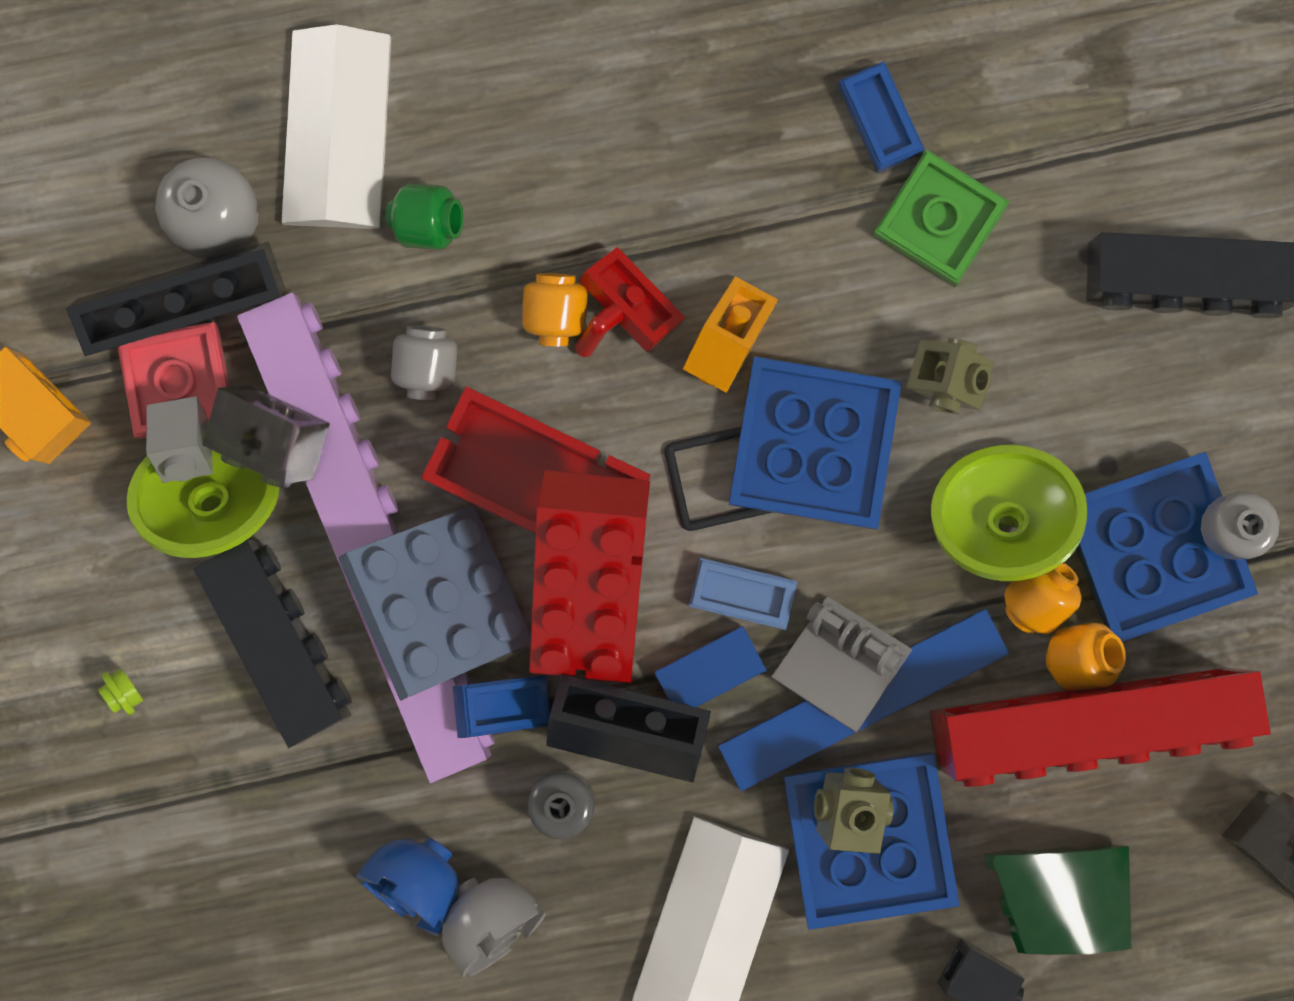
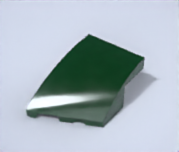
M1109 844L1083 849L1064 846L1038 851L1013 849L985 853L987 869L996 871L1004 892L999 898V902L1004 915L1010 922V933L1018 953L1069 955L1132 949L1129 846Z

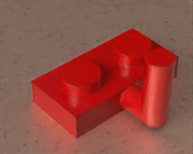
M616 247L587 269L579 280L605 309L591 319L576 342L575 351L581 357H590L606 333L619 323L648 353L676 330L684 321L685 316Z

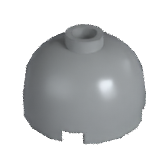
M194 157L179 162L164 175L156 191L155 212L162 231L175 246L197 258L208 259L207 257H216L238 251L250 240L258 225L259 217L254 187L237 168L216 158Z
M472 878L460 885L458 900L451 906L442 926L443 947L450 961L462 977H465L467 973L469 976H473L507 955L512 950L509 946L521 935L520 929H522L526 938L533 933L544 920L546 913L522 885L508 878H491L480 884L476 878Z

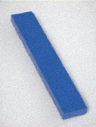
M982 609L909 646L912 649L911 653L858 731L1008 655L1009 652L987 610ZM804 700L718 744V747L740 791H743L855 732Z

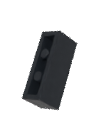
M562 674L549 717L546 746L693 783L701 758L711 711Z

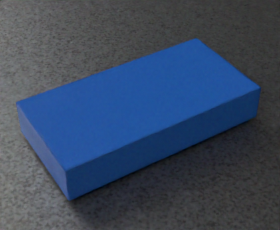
M885 61L839 80L838 88L877 173L923 153L925 149Z
M741 626L654 671L669 701L698 707L767 670L744 626Z
M546 675L452 686L457 738H469L548 726L550 706Z

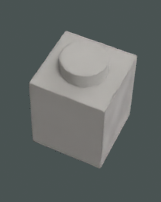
M197 396L147 405L146 454L163 483L187 481L193 477L213 474L212 425Z

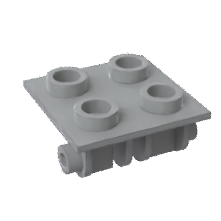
M827 596L822 604L816 602L807 615V619L810 622L771 678L857 733L912 649Z

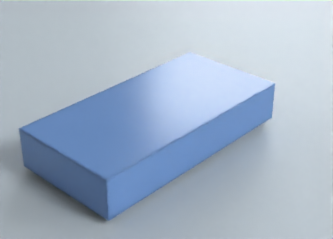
M700 558L688 606L786 630L797 581Z

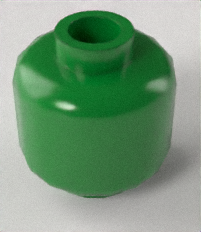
M405 184L398 190L394 200H391L386 208L387 226L390 230H393L396 240L406 248L443 250L452 243L453 239L458 238L462 231L464 219L462 204L459 199H455L453 193L445 186Z

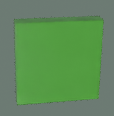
M926 149L872 236L956 287L1010 201Z

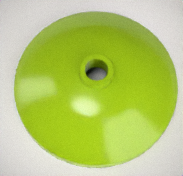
M212 426L213 474L193 477L187 481L164 483L161 481L150 459L146 456L134 472L127 492L128 515L135 530L154 549L164 554L182 558L212 556L243 543L262 527L271 515L278 500L280 474L268 447L257 437L244 430L227 426Z
M1021 445L991 446L966 455L952 465L942 476L932 498V526L936 539L943 551L951 560L968 572L998 581L1027 580L1054 570L1074 553L1081 542L1086 528V496L1075 474L1054 456L1036 448ZM1004 526H1013L1017 530L1014 532H1003L1000 529Z

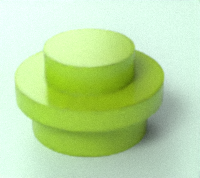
M120 668L112 674L108 671L101 674L106 684L98 688V691L115 714L124 709L128 716L136 712L134 707L144 700L123 669Z

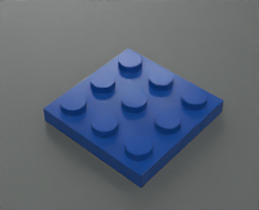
M754 356L728 505L877 530L902 381Z
M1206 452L1085 493L1087 522L1084 535L1076 550L1103 624L1113 631L1122 642L1258 594L1246 559H1225L1212 552L1204 542L1201 532L1202 516L1208 505L1218 497H1222Z
M921 753L783 775L808 930L960 906L934 753ZM850 767L865 769L874 773L879 782L891 793L894 806L893 818L890 825L885 826L880 854L830 850L817 833L814 800L818 789H823L826 772L844 773V769Z

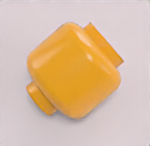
M536 274V281L525 285L523 289L522 326L526 332L539 336V345L568 346L569 337L580 335L585 330L587 325L588 294L584 286L575 283V275Z
M1062 563L1044 575L1027 580L1011 581L1004 592L1005 610L1009 619L1015 626L1026 633L1050 634L1056 631L1080 606L1082 598L1080 589L1077 586L1078 577L1067 564Z
M1092 622L1066 626L1057 630L1049 641L1045 659L1047 668L1055 681L1065 690L1077 692L1104 689L1114 684L1125 666L1126 652L1121 639L1104 624Z

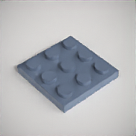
M475 505L348 551L338 557L400 701L531 643L530 631Z

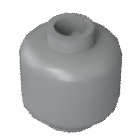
M407 326L406 333L398 335L394 339L391 378L394 384L407 389L408 398L436 400L437 391L447 390L454 385L457 344L453 339L446 337V329L431 326Z
M1239 492L1218 497L1208 505L1202 516L1201 532L1204 542L1215 554L1225 559H1251L1262 556L1273 547L1279 535L1280 522L1276 510L1268 500L1256 493Z

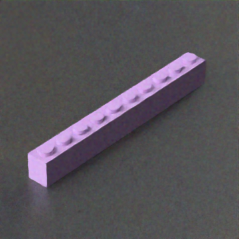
M292 292L237 315L429 783L431 784L487 760L492 755L489 746L495 744L493 734L457 738L452 686L472 684L467 673L460 674L400 701L338 557L348 551L399 533L392 514L399 512L389 486L386 484L380 487L373 468L380 466L371 442L368 438L361 441L354 423L360 421L361 418L354 400L349 393L342 395L335 379V377L342 375L338 361L330 347L323 350L316 332L322 330L323 326L315 307L311 302L304 304Z

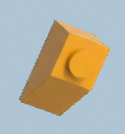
M735 276L704 324L683 370L696 376L703 383L727 393L778 299Z
M5 346L0 351V429L8 436L4 443L11 452L25 462L31 459L50 464L92 422L25 354Z

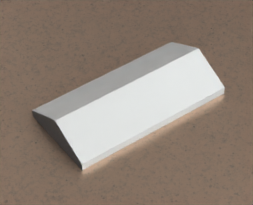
M338 24L293 31L282 205L283 225L381 229L391 36L389 34Z
M694 816L631 1001H739L789 853V848Z

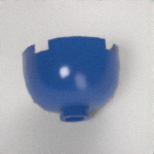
M429 837L423 844L409 838L392 840L386 843L367 859L356 874L357 879L364 880L362 885L372 895L401 917L407 915L414 918L417 914L421 920L416 927L433 936L441 934L442 926L451 906L459 897L460 884L458 875L448 863L452 854L443 845Z

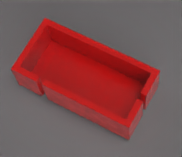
M467 386L446 426L450 432L461 437L457 446L441 437L421 479L535 534L537 504L545 470L651 480V474L611 455L608 456L605 462L606 468L599 465L598 463L602 456L600 450Z
M544 471L536 517L530 673L558 676L564 674L575 677L576 670H585V678L631 683L650 481Z

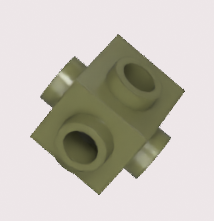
M949 338L947 342L920 340L906 388L930 399L929 407L937 411L959 414L960 407L981 410L985 393L991 384V372L994 362L976 353L978 346L965 340Z
M850 767L845 768L844 773L826 772L823 789H818L814 800L817 833L830 850L880 854L885 826H889L893 818L894 806L891 793L879 782L874 773L865 769Z

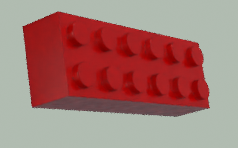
M1226 667L1114 683L1104 689L1077 692L1065 690L930 710L938 769L954 778V781H963L964 787L995 783L994 775L1003 773L1015 774V779L1044 777L1047 775L1046 767L1051 766L1066 767L1067 772L1093 770L1099 768V759H1118V764L1143 763L1150 761L1149 752H1169L1171 757L1197 755L1202 753L1201 745L1220 744L1221 749L1246 748L1254 745L1253 737L1271 735L1261 671Z

